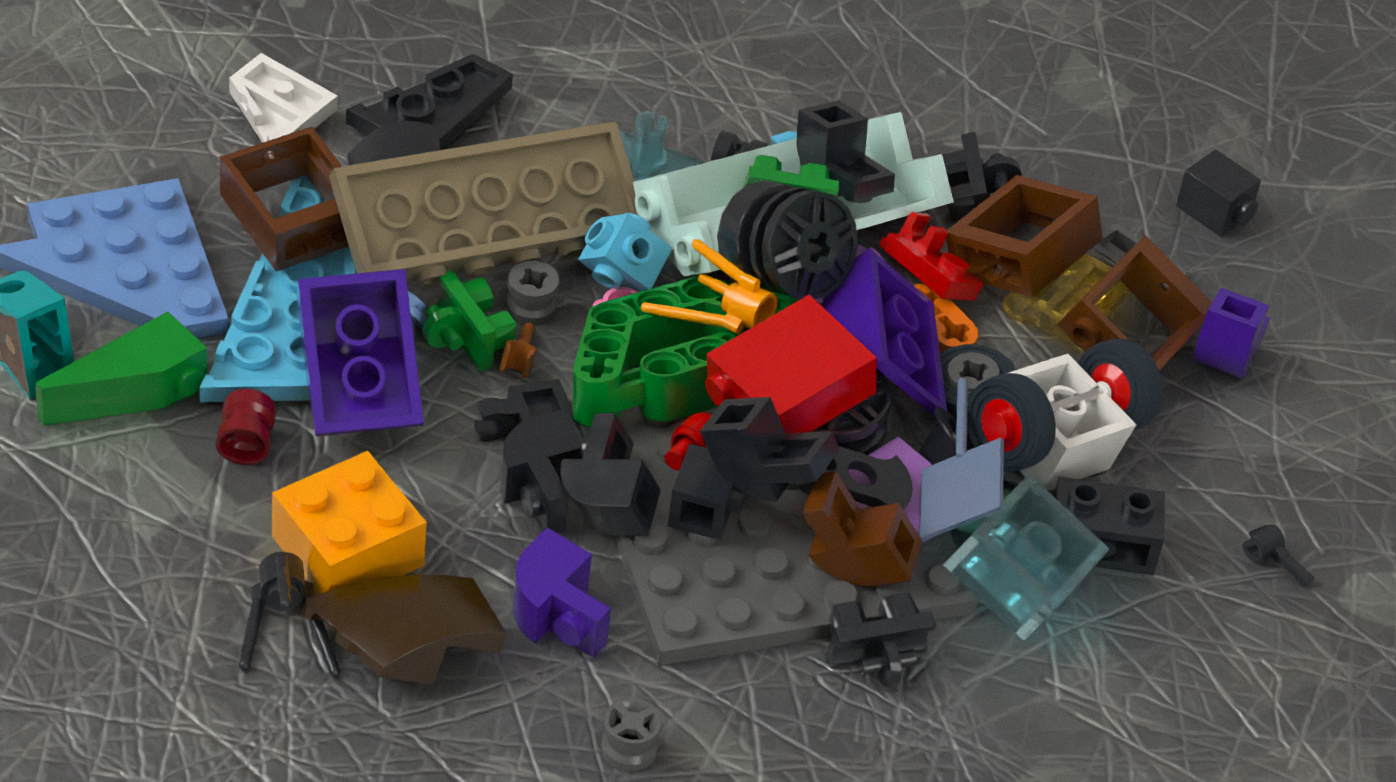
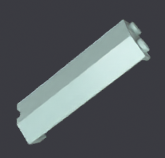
M901 112L868 119L865 155L895 173L894 192L873 197L871 201L866 203H853L844 199L843 196L837 197L848 206L856 223L857 230L905 217L911 212L918 213L954 202L942 154L913 160ZM797 138L632 182L636 194L635 208L637 214L651 225V232L672 247L668 259L683 276L720 270L692 247V241L699 239L719 253L717 233L721 215L732 196L743 188L749 166L754 165L758 155L777 157L782 162L781 171L799 174L801 164L797 151Z

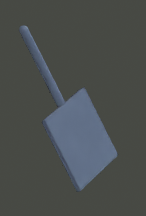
M960 378L957 383L956 456L922 469L919 535L922 541L1003 510L1004 440L1000 437L967 451L968 380L966 378Z

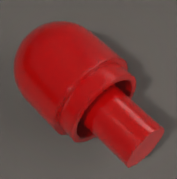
M704 412L695 413L675 429L671 438V449L664 457L666 464L671 469L680 470L689 444L707 448L700 430L712 416L711 414Z

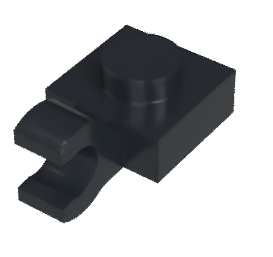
M559 379L509 386L506 399L487 398L478 401L477 408L482 420L475 421L474 426L480 441L488 442L502 438L511 429L525 420L567 408L573 421L575 419L573 418V410Z

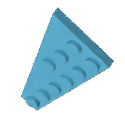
M306 175L291 181L281 203L279 217L325 202ZM349 247L277 272L262 253L260 260L255 262L231 316L232 323L224 341L221 340L217 347L212 369L209 375H205L201 383L200 402H224L231 392L239 389L261 391L273 401L310 400L297 304L298 279L355 274V265Z

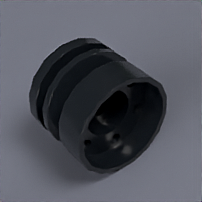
M768 180L747 184L732 196L721 215L717 233L720 255L744 273L760 279L761 288L802 299L807 295L812 296L815 300L827 297L841 286L853 267L858 247L856 223L848 206L835 195Z

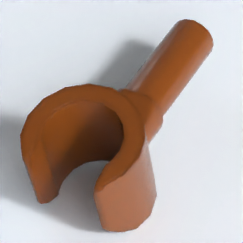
M532 323L524 324L518 340L506 341L499 367L500 371L505 372V369L509 368L522 372V378L530 376L537 351L536 347L531 345L536 331Z

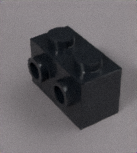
M1058 476L1049 511L1047 560L1154 575L1164 542L1165 492Z

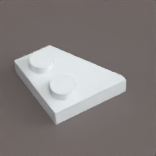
M262 53L229 77L230 94L262 143L309 127L315 129L337 111L338 95Z

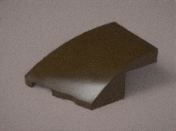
M404 575L362 581L329 590L306 600L302 610L303 616L309 621L322 620L333 626L337 630L335 641L347 651L358 656L362 663L378 676L431 685L434 683L447 646L500 653L507 635L474 578Z

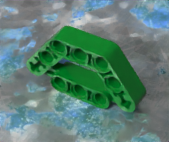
M698 277L677 281L593 306L588 312L573 366V418L578 423L591 427L595 413H615L619 419L623 410L640 406L639 410L642 415L649 419L672 421L719 407L712 401L705 387V380L707 379L706 354L749 330V328L744 327L739 334H736L723 327L662 317L641 311V305L647 302L725 316L727 312H724L721 307L723 295L700 283ZM718 279V280H720V281H722V282H724V283H726V284H728V285H731L732 283H734V282H730V281H725V280ZM774 293L777 296L775 314L800 299Z

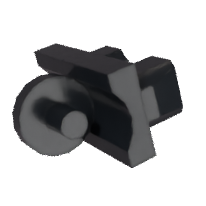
M975 132L961 135L963 150L942 155L950 187L970 182L950 188L954 202L947 204L952 221L962 219L986 200L990 193L996 192L1014 176H1022L1019 163L1013 158L1003 156L1000 153L993 154L984 163L980 156Z
M909 592L892 594L882 599L878 608L881 620L869 622L866 620L861 603L851 601L836 604L829 618L832 638L826 652V657L830 669L859 664L863 675L878 672L882 684L886 687L896 686L901 682L902 668L917 665L916 654L926 651L928 632L933 631L936 627L932 612L920 613Z

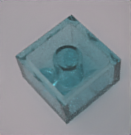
M1028 474L1003 500V510L989 515L943 565L1024 641L1061 605L1107 553L1109 548L1037 480Z

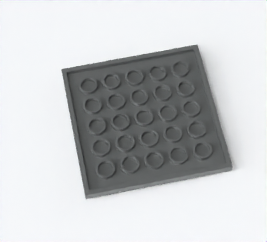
M890 397L887 433L880 447L898 436L912 447ZM640 406L622 411L619 421L634 443L630 460H643L661 489L649 536L613 535L658 666L831 638L829 618L836 604L856 601L861 603L867 622L881 620L878 610L881 600L889 595L904 592L910 593L920 613L931 611L934 620L975 614L978 598L949 531L921 544L910 581L880 586H860L839 580L824 572L808 556L816 534L808 527L803 514L804 505L809 495L805 494L794 483L789 484L777 502L760 500L746 494L740 514L730 513L721 540L668 527L672 489L680 470L671 469L666 464L664 457L671 449V438L675 429L690 416L672 421H656L642 415L639 410ZM717 408L710 409V410L703 411V412H704V413H709V414L712 415V414L716 411ZM574 420L583 438L589 435L591 427L584 426Z

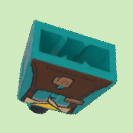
M22 270L0 279V364L31 400L36 398L35 382L74 362V354L65 298L27 270ZM33 346H34V348L36 349L35 352H34V354H33V352H32V347H33Z

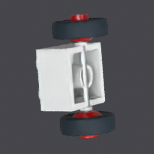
M1127 339L1104 341L1088 349L1078 363L1069 354H1065L988 378L980 383L973 390L967 405L968 432L975 448L1001 437L1004 440L1003 471H1020L1041 494L1055 489L1058 476L1083 479L1110 469L1131 433L1145 427L1158 414L1163 398L1161 375L1151 355L1139 344Z

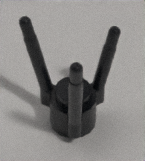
M275 552L266 556L259 565L260 583L251 587L252 604L239 661V668L242 671L250 668L264 605L268 604L270 608L276 611H290L300 603L304 605L307 599L314 597V585L306 581L304 577L303 561L293 553ZM322 620L309 621L329 674L332 677H337L340 674V668Z

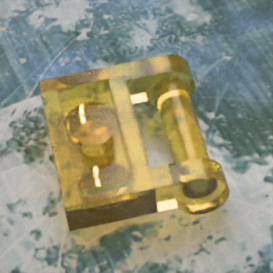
M1084 254L1033 298L1010 292L1002 302L1003 310L1012 320L1017 322L1028 320L1079 349L1080 347L1073 343L1071 338L1057 323L1111 267L1088 254ZM1073 274L1047 302L1040 299L1061 276ZM1118 280L1095 306L1108 318L1131 294V291Z

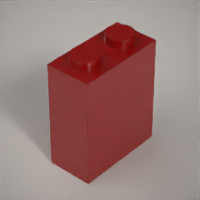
M810 295L706 354L707 379L705 380V387L712 401L719 406L724 399L771 397L785 433L812 432L876 393L877 357Z

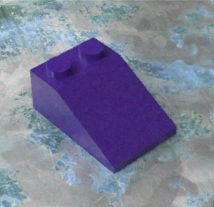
M868 249L855 257L853 267L843 284L827 297H823L821 306L877 357L876 368L932 415H934L935 407H941L947 411L934 303L873 250Z
M405 269L298 279L297 304L315 437L424 426Z

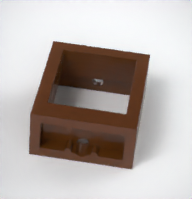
M313 127L220 157V195L276 272L349 247L329 179L331 171L334 168L342 167V165ZM306 175L325 200V202L274 219L255 192Z
M1016 175L947 230L946 242L948 253L966 261L970 266L968 271L983 284L1033 298L1103 239L1098 196ZM1023 222L1045 228L1029 242L1007 236Z
M1145 235L1105 273L1057 325L1084 353L1094 345L1111 339L1129 340L1095 306L1113 285L1120 280L1171 332L1164 342L1151 354L1160 371L1204 323L1212 302ZM1163 283L1167 284L1170 289H1167Z

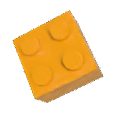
M369 451L272 492V538L283 552L293 553L300 557L303 561L305 580L313 583L314 591L317 595L357 582L403 576L424 566L427 522Z

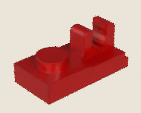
M911 212L899 234L889 233L887 237H882L879 246L942 299L976 300L983 283L968 271L970 266L966 261L951 253H942L940 251L948 235L944 227L930 226L925 235V226L930 219L928 214Z

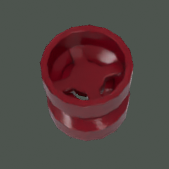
M239 389L231 392L225 398L221 414L223 423L219 426L215 444L218 453L224 459L235 464L254 465L262 462L268 456L272 440L270 431L274 427L277 413L276 404L268 395L253 389Z

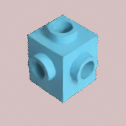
M624 213L601 217L589 228L585 236L586 246L578 260L593 271L592 277L599 284L610 289L618 290L620 287H629L641 292L653 287L672 247L650 231L651 225L645 219L633 213Z

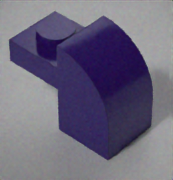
M1220 288L1207 311L1196 345L1194 361L1244 379L1252 357L1266 333L1270 317L1266 316L1269 305Z
M548 527L527 546L517 562L513 600L514 619L521 632L534 643L549 630L556 634L565 644L575 646L594 658L607 645L611 608L586 593L589 587L592 554Z

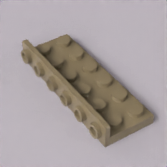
M616 121L337 167L329 174L356 272L366 273L405 269L407 282L417 280L419 286L439 283L438 277L445 275V272L453 270L454 273L465 272L466 277L471 278L490 273L496 268L495 266L511 263L513 267L522 261H542V257L558 255L559 260L574 259L580 257L586 246L585 236L589 228L601 217L624 213L638 215L635 208L636 194L632 183L635 180Z

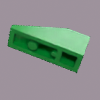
M167 311L35 382L38 420L45 426L164 409L184 397L194 395L200 390L201 383L207 374V347Z

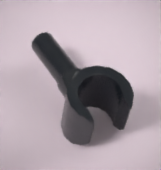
M1264 525L1249 532L1251 539L1243 543V550L1251 561L1260 562L1272 557L1277 564H1281L1305 587H1308L1314 581L1315 577L1285 549V539L1280 528L1275 525Z

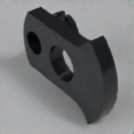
M839 446L840 450L827 466L824 473L837 471L855 502L871 507L899 503L902 509L905 510L911 500L913 486L906 466L897 455L891 459L882 460ZM853 469L864 473L870 479L872 486H863L856 483L848 474V470ZM814 482L798 486L805 494L809 495Z

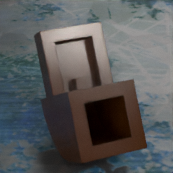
M837 471L823 473L817 482L813 483L803 511L808 527L816 533L808 554L811 560L832 577L855 585L880 586L910 581L922 540L901 505L895 503L860 509Z

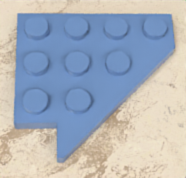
M178 178L27 203L28 220L34 239L0 245L1 268L13 273L27 270L53 290L135 325L141 326L168 311L197 339L225 334L229 330L227 312Z

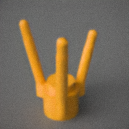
M694 239L692 247L737 281L728 285L704 273L698 276L700 283L723 295L721 307L727 314L724 316L647 302L641 305V311L644 313L723 327L739 334L744 327L750 329L773 316L777 307V296L761 288L760 279L744 273L701 240Z

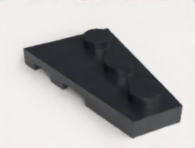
M471 54L425 74L424 83L405 91L399 86L383 93L382 101L368 107L359 103L347 108L346 124L369 135L377 128L394 122L416 121L426 123L438 128L440 150H444L512 89L513 74L475 54Z

